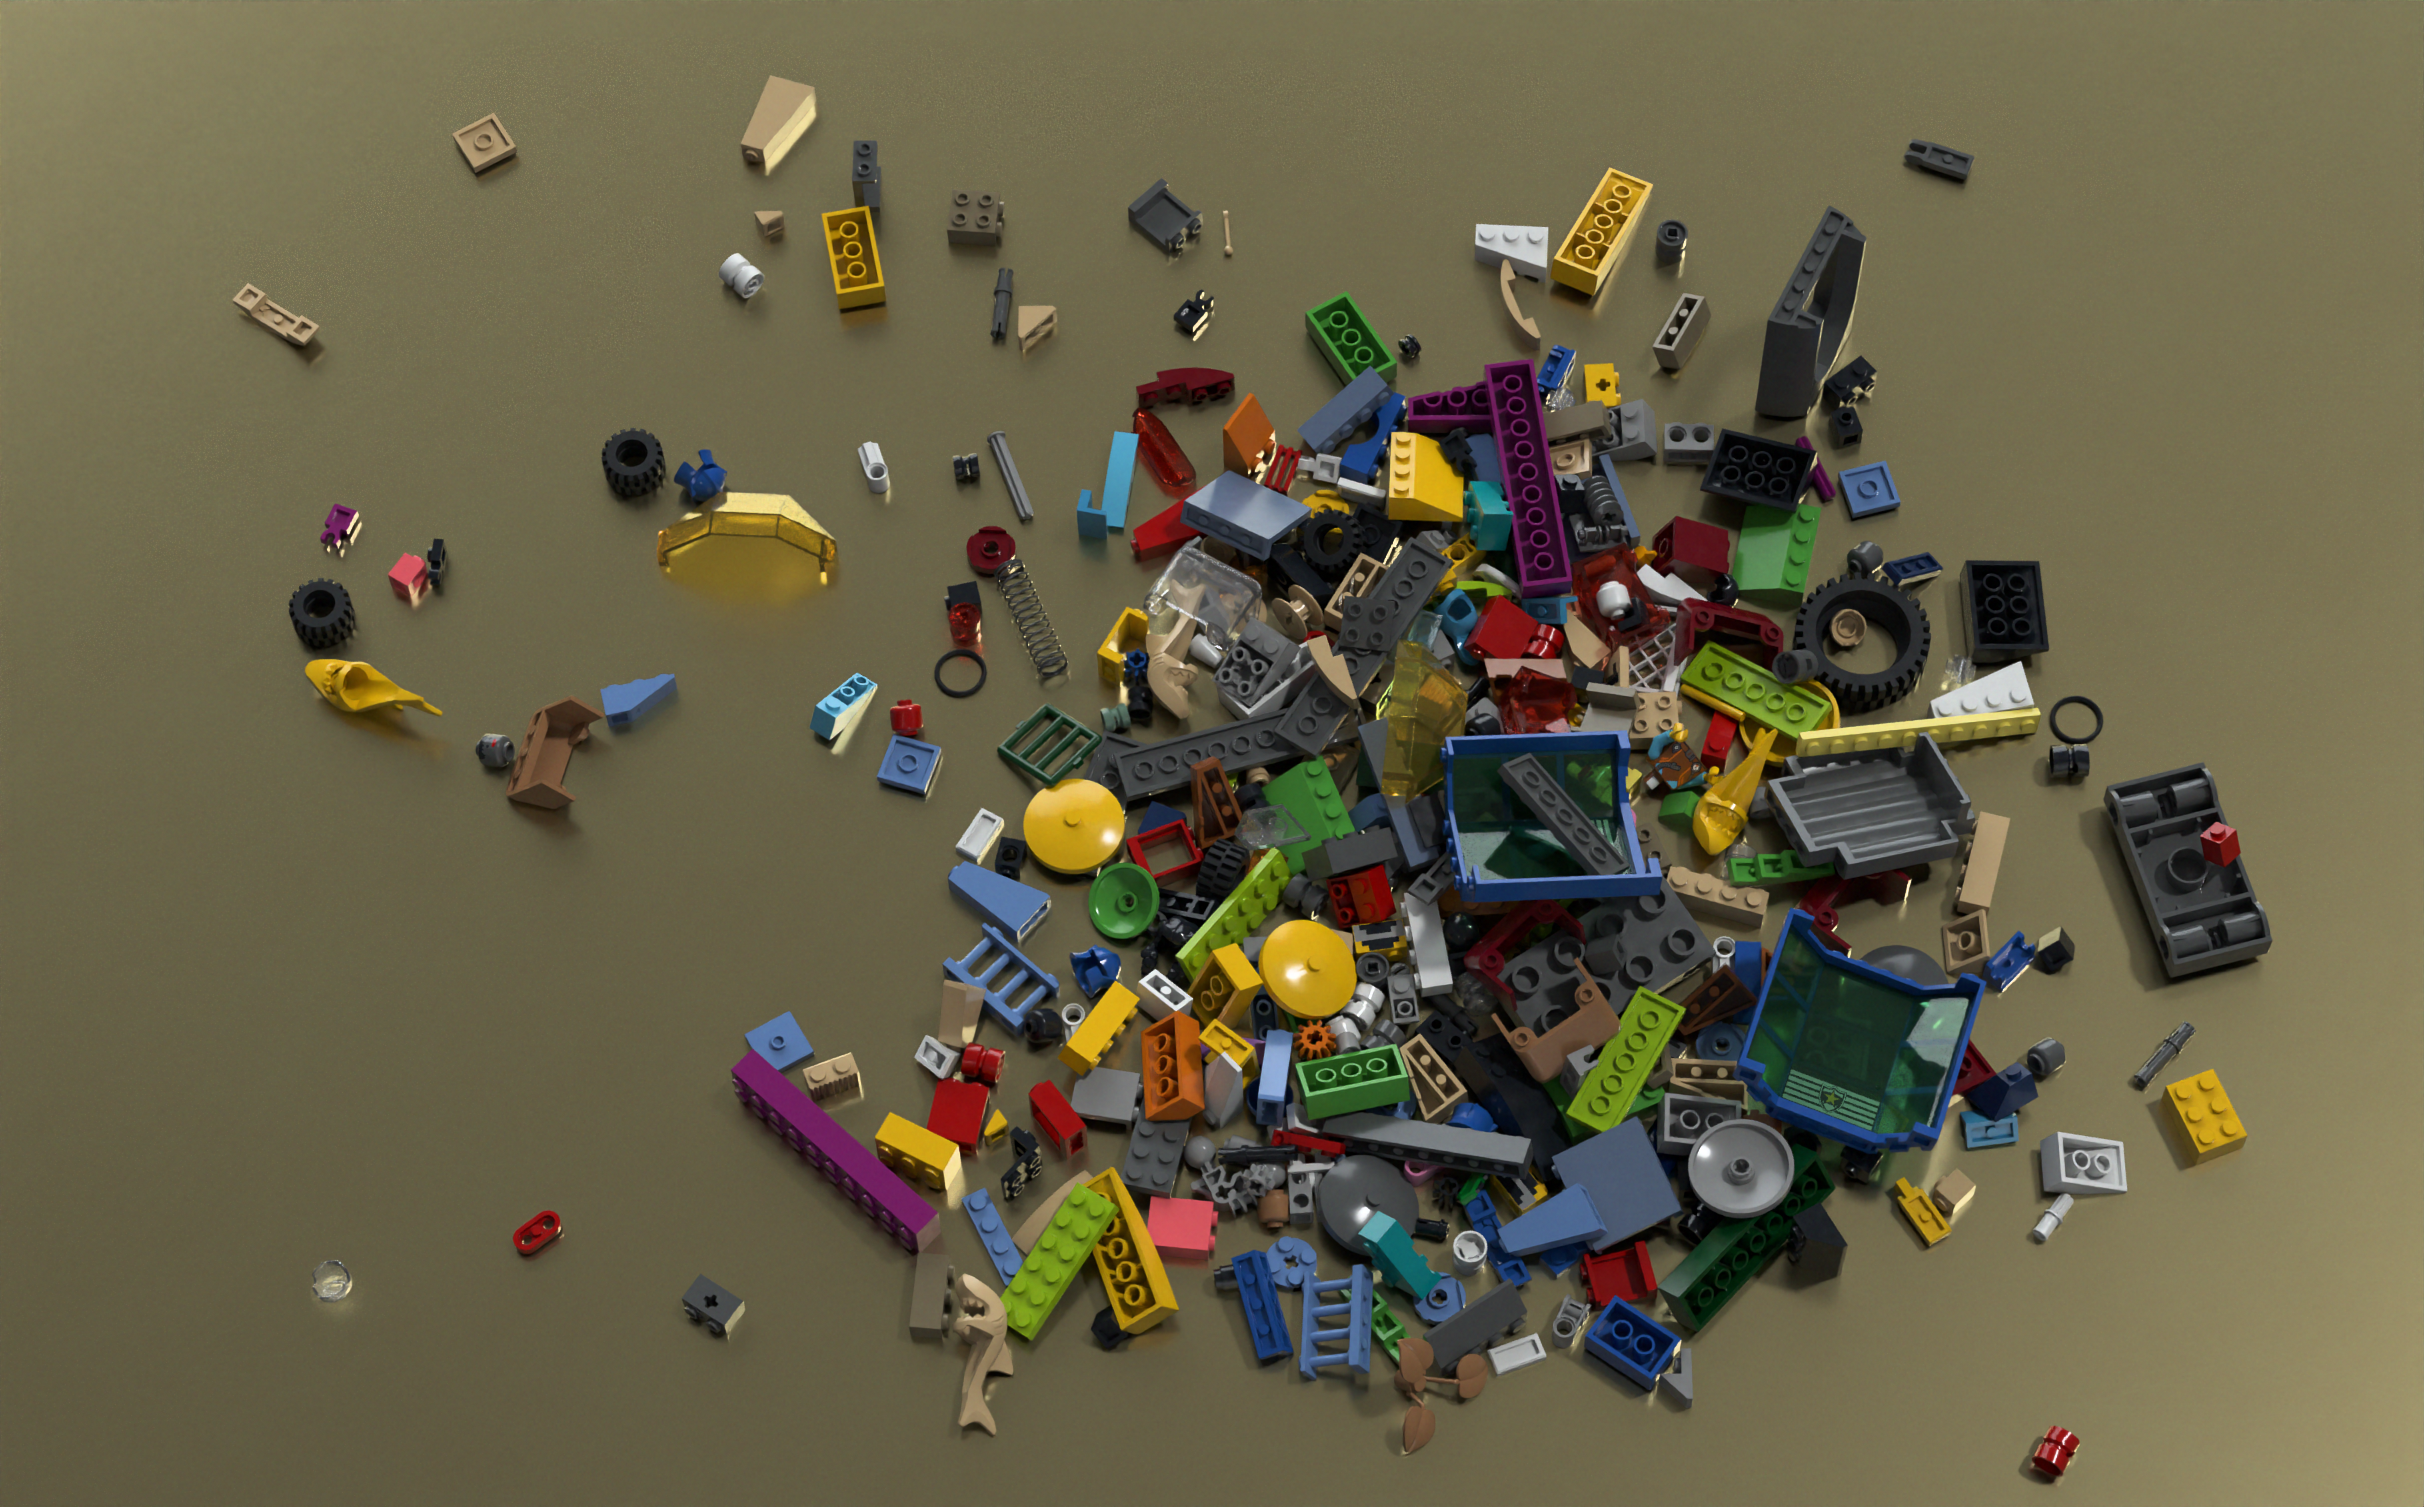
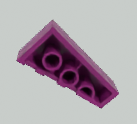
M1484 381L1476 382V385L1468 387H1454L1452 390L1442 393L1437 391L1408 398V433H1450L1455 428L1465 427L1469 433L1492 432Z

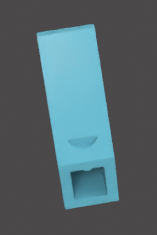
M859 673L854 674L815 706L810 729L831 740L847 726L876 689L877 684Z

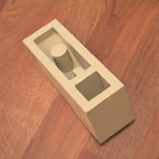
M1567 609V623L1558 624L1560 632L1565 637L1564 644L1573 669H1575V666H1580L1598 671L1602 670L1611 659V650Z

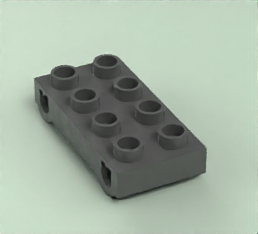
M2204 762L2107 786L2103 800L2170 978L2267 954L2273 941L2270 935L2269 923L2262 905L2256 899L2240 855L2225 868L2204 859L2200 835L2215 822L2228 826L2218 800L2214 779L2210 771L2205 767Z
M1662 875L1659 895L1612 897L1578 918L1577 920L1584 927L1587 942L1585 945L1579 939L1570 936L1561 929L1506 963L1504 970L1497 977L1514 991L1518 1009L1513 1012L1499 999L1498 1001L1517 1028H1530L1536 1037L1539 1038L1581 1010L1575 1000V992L1586 980L1573 961L1577 957L1620 1019L1639 986L1659 994L1675 983L1691 976L1705 964L1712 961L1716 951ZM1618 934L1628 952L1623 969L1595 975L1585 958L1589 940Z

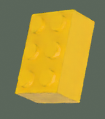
M1234 943L1213 950L1188 989L1187 994L1193 998L1192 1008L1206 1028L1214 1019H1217L1227 1028L1233 1029L1239 1023L1264 982L1250 964L1246 955Z
M2214 1069L2165 1087L2162 1100L2195 1165L2243 1148L2248 1135Z
M889 1112L875 1136L878 1158L883 1164L890 1167L895 1165L901 1168L906 1175L912 1178L917 1176L925 1180L926 1184L932 1188L939 1189L940 1187L947 1191L961 1167L959 1145Z

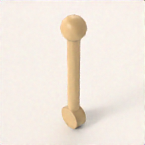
M1223 211L1226 241L1224 253L1231 255L1233 248L1230 244L1228 211Z

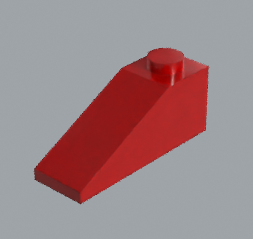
M1715 710L1700 761L1706 768L1710 769L1716 766L1719 768V772L1724 773L1739 721L1718 710Z

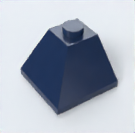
M2019 1062L2008 1066L1966 1095L1969 1101L1995 1122L2039 1097L2032 1073Z

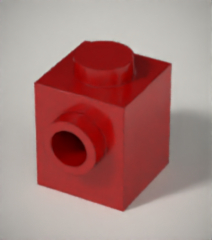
M2215 822L2200 835L2204 859L2225 868L2241 854L2237 831L2234 828Z

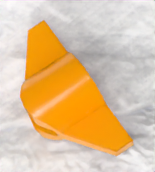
M1638 546L1632 552H1623L1622 556L1635 561L1642 568L1645 564L1650 565L1651 561L1657 556V552L1648 551L1644 546Z

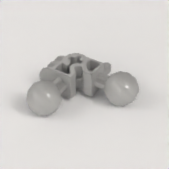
M1196 1136L1186 1143L1183 1152L1185 1160L1190 1166L1200 1169L1203 1174L1201 1179L1190 1184L1191 1191L1205 1195L1207 1199L1214 1202V1207L1217 1210L1230 1211L1234 1218H1236L1235 1210L1237 1209L1244 1213L1248 1212L1246 1205L1249 1203L1257 1207L1258 1204L1255 1196H1252L1246 1188H1243L1245 1180L1242 1178L1243 1174L1241 1171L1234 1174L1231 1182L1228 1183L1226 1172L1222 1165L1216 1167L1214 1163L1216 1147L1209 1138ZM1281 1161L1258 1162L1256 1165L1265 1164L1271 1172L1275 1173L1272 1178L1275 1181L1273 1189L1283 1184L1287 1171ZM1223 1193L1225 1196H1228V1198L1224 1200L1223 1197H1219V1195Z

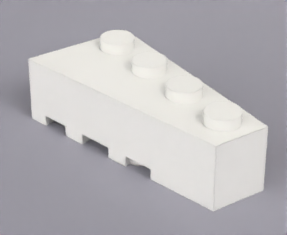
M1307 642L1298 645L1301 648L1288 669L1251 707L1217 684L1219 701L1239 720L1281 709L1302 692L1316 672L1308 652Z
M2022 662L2014 663L1931 700L1927 713L1928 719L2033 708L2034 702Z
M1404 893L1403 902L1399 903L1401 917L1404 918L1405 939L1406 942L1409 941L1411 948L1409 950L1410 964L1414 965L1416 974H1413L1415 989H1420L1421 997L1451 993L1453 981L1437 900L1428 906L1409 893Z

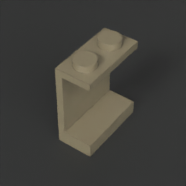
M1589 682L1586 688L1589 699L1588 708L1581 726H1572L1571 732L1627 730L1629 737L1641 705L1637 690Z

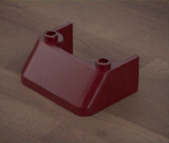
M1691 597L1685 598L1678 605L1674 666H1679L1694 650L1695 630L1704 632L1711 629L1761 641L1764 644L1763 668L1773 673L1772 663L1774 658L1783 652L1784 635L1781 628L1767 616Z
M1834 864L1835 874L1833 876L1821 877L1794 909L1804 910L1809 915L1815 917L1810 930L1826 949L1839 951L1844 956L1850 958L1852 946L1833 933L1838 925L1839 917L1837 912L1831 907L1857 877L1844 880L1838 874ZM1899 869L1864 875L1869 879H1877L1903 899L1908 896L1911 878Z
M1552 899L1522 900L1464 956L1466 971L1513 1012L1518 1009L1514 991L1497 976L1505 967L1503 956L1539 922L1542 924L1555 922L1570 936L1579 939L1583 945L1587 943L1583 924Z

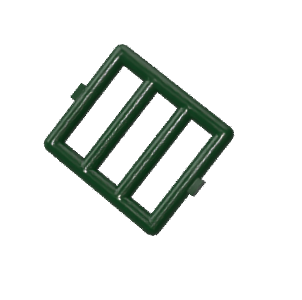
M1045 703L1028 720H1022L1015 726L1017 730L997 748V752L1047 786L1055 787L1074 768L1079 769L1084 764L1083 759L1101 744L1102 737L1052 704ZM1049 714L1055 718L1019 754L1010 750L1045 716ZM1064 725L1072 729L1035 765L1027 761ZM1081 735L1089 740L1052 776L1044 772Z

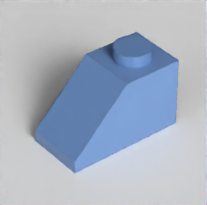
M1380 793L1368 796L1348 812L1358 835L1361 830L1379 825L1380 829L1392 826Z

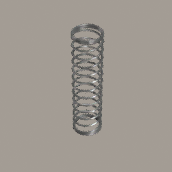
M1019 559L1005 561L996 568L994 576L1001 586V591L1005 594V600L1008 601V607L1016 618V624L1020 625L1019 631L1023 633L1022 636L1027 641L1026 646L1030 649V655L1034 657L1033 661L1038 665L1037 671L1042 677L1057 675L1068 666V658L1065 657V652L1059 651L1061 644L1055 643L1058 637L1052 635L1054 628L1048 627L1050 620L1045 619L1047 613L1041 611L1043 605L1038 603L1039 597L1034 595L1036 589L1031 587L1032 581L1026 580L1029 573L1023 572L1025 569L1023 561ZM1014 563H1020L1006 568L999 576L997 575V573L1005 566ZM1016 566H1021L1014 573L1009 574L1007 576H1002L1003 573H1005L1007 570ZM1019 574H1026L1025 579L1012 585H1004L1009 579ZM1023 582H1030L1027 588L1015 593H1008L1014 586ZM1003 587H1009V589L1005 592ZM1026 590H1034L1028 597L1018 601H1011L1016 595ZM1007 595H1013L1010 600L1007 598ZM1032 597L1037 598L1035 603L1025 608L1015 609L1021 602ZM1010 603H1016V605L1012 608ZM1036 605L1041 606L1037 612L1019 617L1024 610ZM1014 610L1020 611L1017 616L1014 614ZM1044 613L1042 619L1023 625L1024 621L1029 617ZM1018 618L1023 619V621L1019 623ZM1042 621L1048 622L1044 628L1034 632H1026L1035 624ZM1021 626H1028L1025 631L1021 629ZM1045 629L1052 630L1049 635L1041 639L1030 640L1036 633ZM1025 634H1031L1028 640L1025 638ZM1049 637H1055L1051 644L1041 648H1033L1040 641ZM1028 642H1035L1032 647L1028 644ZM1052 645H1059L1056 651L1048 655L1037 656L1042 650ZM1032 650H1039L1035 655L1032 654ZM1056 653H1062V654H1063L1062 656L1052 657V658H1050V659L1044 661V662L1041 664V662H1042L1044 659H1046L1047 657H1049V656H1051V655H1053V654H1056ZM1036 658H1042L1039 663L1036 662ZM1065 660V664L1059 669L1051 672H1042L1045 666Z

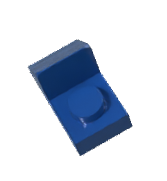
M1584 1240L1548 1249L1540 1256L1539 1260L1558 1279L1583 1258V1254H1588L1591 1251Z

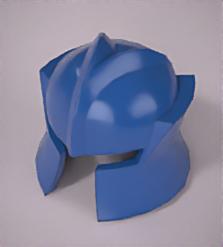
M703 449L698 452L703 465L697 471L684 461L674 477L676 484L688 490L694 503H697L699 500L706 503L712 502L718 494H723V487L727 477V471L715 463L711 451Z
M1095 944L1085 952H1071L1069 955L1075 976L1088 997L1092 998L1100 989L1110 988L1117 981L1121 970V961L1118 954L1112 953L1106 948L1098 947Z
M1478 1103L1457 1104L1454 1107L1451 1120L1445 1123L1452 1127L1471 1128L1490 1133L1496 1132L1498 1125L1493 1124L1491 1114L1479 1106Z

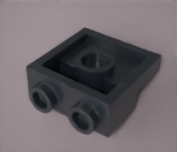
M1359 502L1352 517L1360 522L1359 525L1365 530L1362 534L1367 537V542L1363 543V546L1367 547L1366 552L1361 553L1385 565L1406 525L1401 522L1402 520H1389L1388 515L1379 512L1381 508L1373 503L1367 502L1364 505ZM1344 535L1338 545L1340 549L1343 546Z

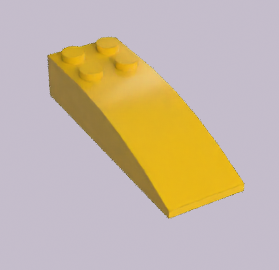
M1609 167L1554 257L1550 278L1594 296L1632 231L1653 188V184Z
M1110 1167L1082 1184L1120 1208L1092 1251L1121 1331L1139 1335L1178 1312L1179 1308L1145 1223L1114 1167Z

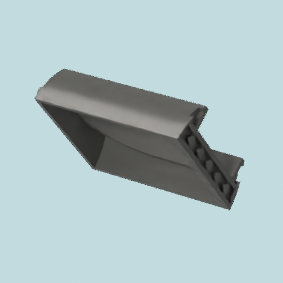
M1830 205L1768 318L1755 411L1785 417L1807 415L1851 332L1867 238L1853 225L1854 222L1849 217ZM1814 290L1813 300L1807 312H1804L1803 309Z

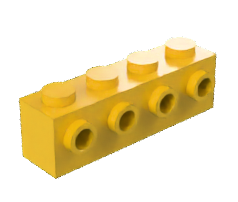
M1115 981L1067 1042L1058 1059L1081 1076L1085 1074L1088 1068L1093 1071L1102 1059L1098 1055L1101 1052L1103 1054L1108 1052L1114 1043L1111 1038L1113 1036L1118 1038L1126 1027L1123 1024L1124 1021L1127 1020L1130 1023L1138 1012L1135 1006L1140 998Z

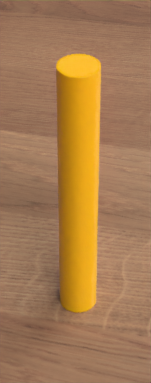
M1687 684L1681 686V693L1740 722L1745 720V712Z

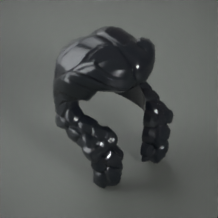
M1174 916L1168 920L1162 919L1158 924L1157 936L1141 951V958H1143L1141 974L1145 977L1155 970L1159 949L1164 947L1182 949L1199 930V927L1180 916ZM1174 962L1165 977L1177 986L1185 972L1179 962Z

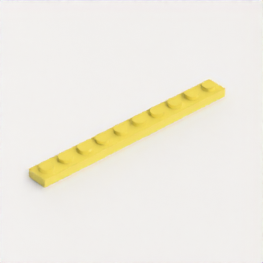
M2038 708L1799 732L1795 751L1798 757L1913 746L1916 744L1918 733L1928 732L1936 743L2036 733L2041 713Z

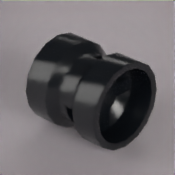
M971 453L967 457L953 456L956 480H962L965 476H971L972 478L980 477L977 453Z
M1144 686L1130 688L1128 690V700L1130 701L1128 705L1129 717L1137 720L1150 718L1152 716L1150 702L1153 700L1150 688Z

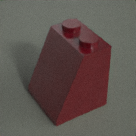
M1675 516L1653 536L1652 551H1656L1657 556L1652 560V569L1664 578L1672 572L1683 582L1715 584L1714 580L1719 579L1722 574H1727L1729 571V562H1727L1730 548L1728 530Z

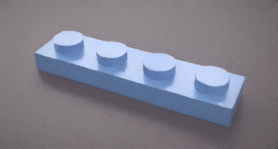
M983 1188L961 1198L1005 1288H1007L1022 1266L1023 1261L986 1189Z

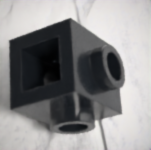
M1845 1145L1840 1154V1157H1842L1841 1168L1848 1176L1852 1178L1857 1177L1863 1182L1868 1183L1880 1166L1883 1153L1877 1151V1153L1868 1154Z

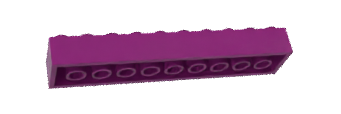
M1533 359L1485 364L1483 380L1502 490L1505 494L1504 501L1509 503V508H1506V510L1512 511L1514 514L1510 536L1521 599L1571 593L1573 580Z
M754 1049L747 1053L731 1069L732 1083L735 1086L734 1092L737 1097L743 1102H750L753 1105V1110L759 1117L768 1118L772 1122L771 1126L777 1133L787 1135L790 1138L789 1142L795 1149L805 1151L808 1154V1159L814 1166L823 1167L827 1171L826 1175L835 1184L838 1182L842 1184L850 1198L860 1200L864 1204L863 1208L872 1217L878 1216L887 1231L890 1233L895 1232L901 1237L900 1241L909 1250L913 1248L918 1253H921L941 1233L939 1215L935 1209Z

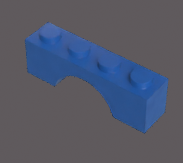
M1394 392L1395 394L1391 396L1387 404L1380 406L1372 413L1370 419L1375 423L1378 431L1371 440L1365 443L1349 445L1340 463L1341 477L1368 485L1371 478L1375 479L1379 470L1378 463L1380 459L1384 460L1389 449L1387 444L1391 439V432H1398L1397 424L1399 420L1403 421L1407 414L1408 407L1405 406L1406 396Z

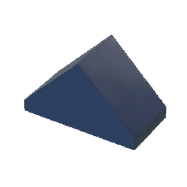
M1152 801L1138 829V835L1180 819L1184 820L1187 827V817L1181 811Z

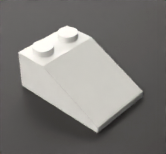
M2056 1132L2040 1141L2044 1191L2061 1194L2127 1192L2123 1142Z

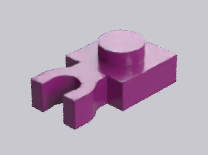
M335 503L325 521L327 530L320 537L321 543L326 544L329 538H335L332 543L334 548L338 549L341 544V535H349L359 516L358 512Z

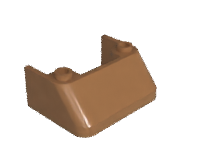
M572 695L538 709L529 721L506 788V795L516 801L551 809L574 802L576 796L567 792L566 787L560 784L574 744L587 738L590 731L588 728L589 724L603 718L604 713Z
M1578 957L1573 961L1586 980L1575 992V1000L1581 1010L1539 1038L1527 1027H1519L1509 1033L1496 1013L1491 1015L1533 1079L1540 1083L1549 1082L1562 1073L1567 1055L1590 1044L1595 1051L1616 1037L1621 1030L1619 1018Z

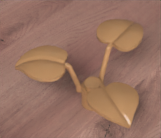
M1418 1338L1397 1340L1399 1370L1395 1374L1394 1384L1397 1388L1407 1391L1406 1396L1412 1398L1418 1404V1406H1411L1405 1415L1403 1424L1405 1452H1412L1425 1445L1433 1436L1436 1426L1434 1413L1431 1410L1425 1409V1404L1415 1393L1422 1391L1427 1381L1458 1384V1394L1464 1398H1472L1478 1395L1485 1386L1488 1377L1487 1362L1477 1354L1465 1355L1458 1363L1456 1369L1458 1379L1424 1376L1426 1375V1369L1432 1365L1434 1359L1432 1346L1427 1341Z

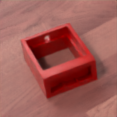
M1183 819L1126 839L1127 852L1132 863L1146 869L1154 878L1158 888L1199 873L1204 861L1201 848H1196L1193 840H1195L1191 826L1186 827ZM1180 837L1190 862L1153 875L1142 851Z
M1050 1079L1044 1083L1036 1084L1028 1093L1030 1113L1068 1160L1088 1146L1086 1125Z

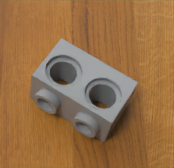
M1680 422L1664 425L1663 461L1710 462L1714 452V425H1707L1705 423L1682 424ZM1678 439L1680 440V442H1674L1672 440ZM1696 440H1704L1705 442L1700 443Z

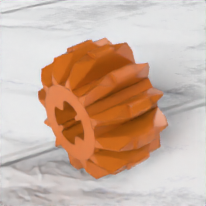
M1309 1020L1307 1021V1027L1299 1025V1033L1293 1034V1040L1295 1041L1293 1050L1299 1051V1059L1307 1056V1061H1311L1312 1059L1331 1057L1330 1051H1335L1336 1044L1334 1043L1336 1034L1330 1033V1025L1322 1028L1321 1020L1317 1022V1025H1313L1312 1021ZM1313 1039L1318 1040L1316 1045L1311 1044Z

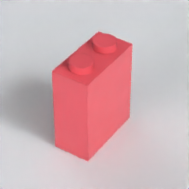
M1151 1196L1147 1230L1158 1255L1208 1260L1209 1251H1214L1216 1236L1211 1235L1212 1227H1217L1219 1212L1214 1211V1202Z

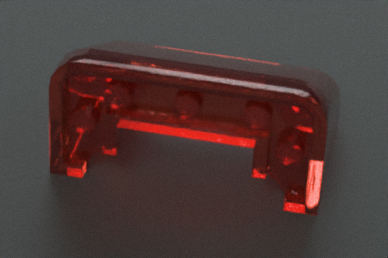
M1626 542L1571 564L1572 590L1574 595L1578 596L1579 604L1597 637L1611 650V657L1619 646L1628 647L1629 654H1631L1668 629L1669 622H1671L1668 610L1666 608L1662 609L1660 605H1654L1636 572L1637 555L1633 549L1629 550ZM1612 581H1617L1619 584L1626 586L1630 601L1631 598L1637 597L1646 603L1650 624L1622 634L1619 631L1618 622L1623 621L1624 618L1611 620V617H1605L1600 613L1596 600V594L1600 590V586Z
M1521 666L1502 693L1498 704L1505 735L1571 732L1567 713L1575 707L1577 702L1573 683ZM1588 754L1563 755L1564 762L1579 761ZM1533 756L1539 763L1555 762V756Z

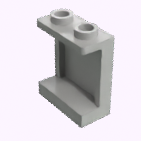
M1095 1067L1092 1071L1088 1068L1083 1076L1077 1073L1071 1107L1081 1119L1083 1117L1126 1124V1129L1132 1130L1133 1122L1137 1121L1140 1107L1136 1106L1138 1098H1143L1144 1083H1141L1139 1073Z

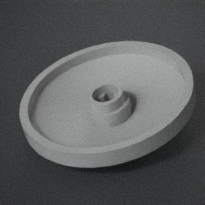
M1748 1119L1729 1120L1711 1127L1696 1141L1689 1156V1180L1698 1199L1712 1211L1733 1218L1755 1217L1772 1210L1787 1196L1794 1180V1158L1786 1140L1772 1127Z

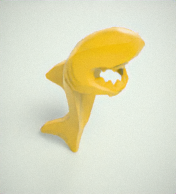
M319 659L309 662L305 667L306 677L314 688L327 701L342 711L365 712L383 706L402 710V705L435 716H442L443 712L425 702L423 697L400 688L365 662Z
M1760 727L1755 735L1752 750L1747 758L1713 785L1698 801L1693 815V831L1699 843L1709 855L1717 856L1727 849L1739 832L1745 828L1749 818L1747 813L1758 786L1767 755L1778 734L1777 729H1773L1766 734L1764 727Z

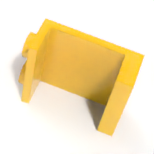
M1126 607L1097 652L1099 676L1118 686H1121L1125 680L1124 656L1119 654L1130 636L1146 643L1145 637L1149 634V618L1143 611Z
M1214 1019L1198 1037L1199 1042L1211 1050L1204 1058V1062L1208 1065L1225 1051L1242 1068L1243 1091L1260 1073L1255 1047L1217 1019Z

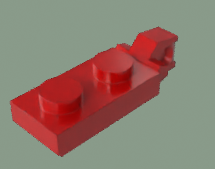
M1275 1129L1271 1140V1145L1273 1146L1297 1144L1298 1151L1311 1153L1312 1148L1321 1150V1155L1336 1158L1337 1153L1345 1154L1346 1149L1344 1143Z

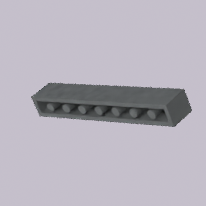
M1353 1111L1328 1116L1322 1129L1323 1139L1344 1143L1346 1145L1345 1151L1524 1180L1533 1158L1531 1139L1522 1136L1515 1137L1496 1132L1477 1131L1471 1128L1452 1127L1446 1124L1426 1123L1420 1120H1407L1395 1116L1388 1117L1370 1112Z

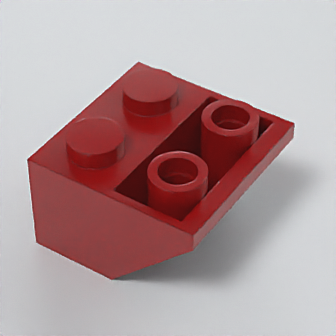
M1383 864L1363 867L1326 880L1339 928L1383 921L1397 913Z

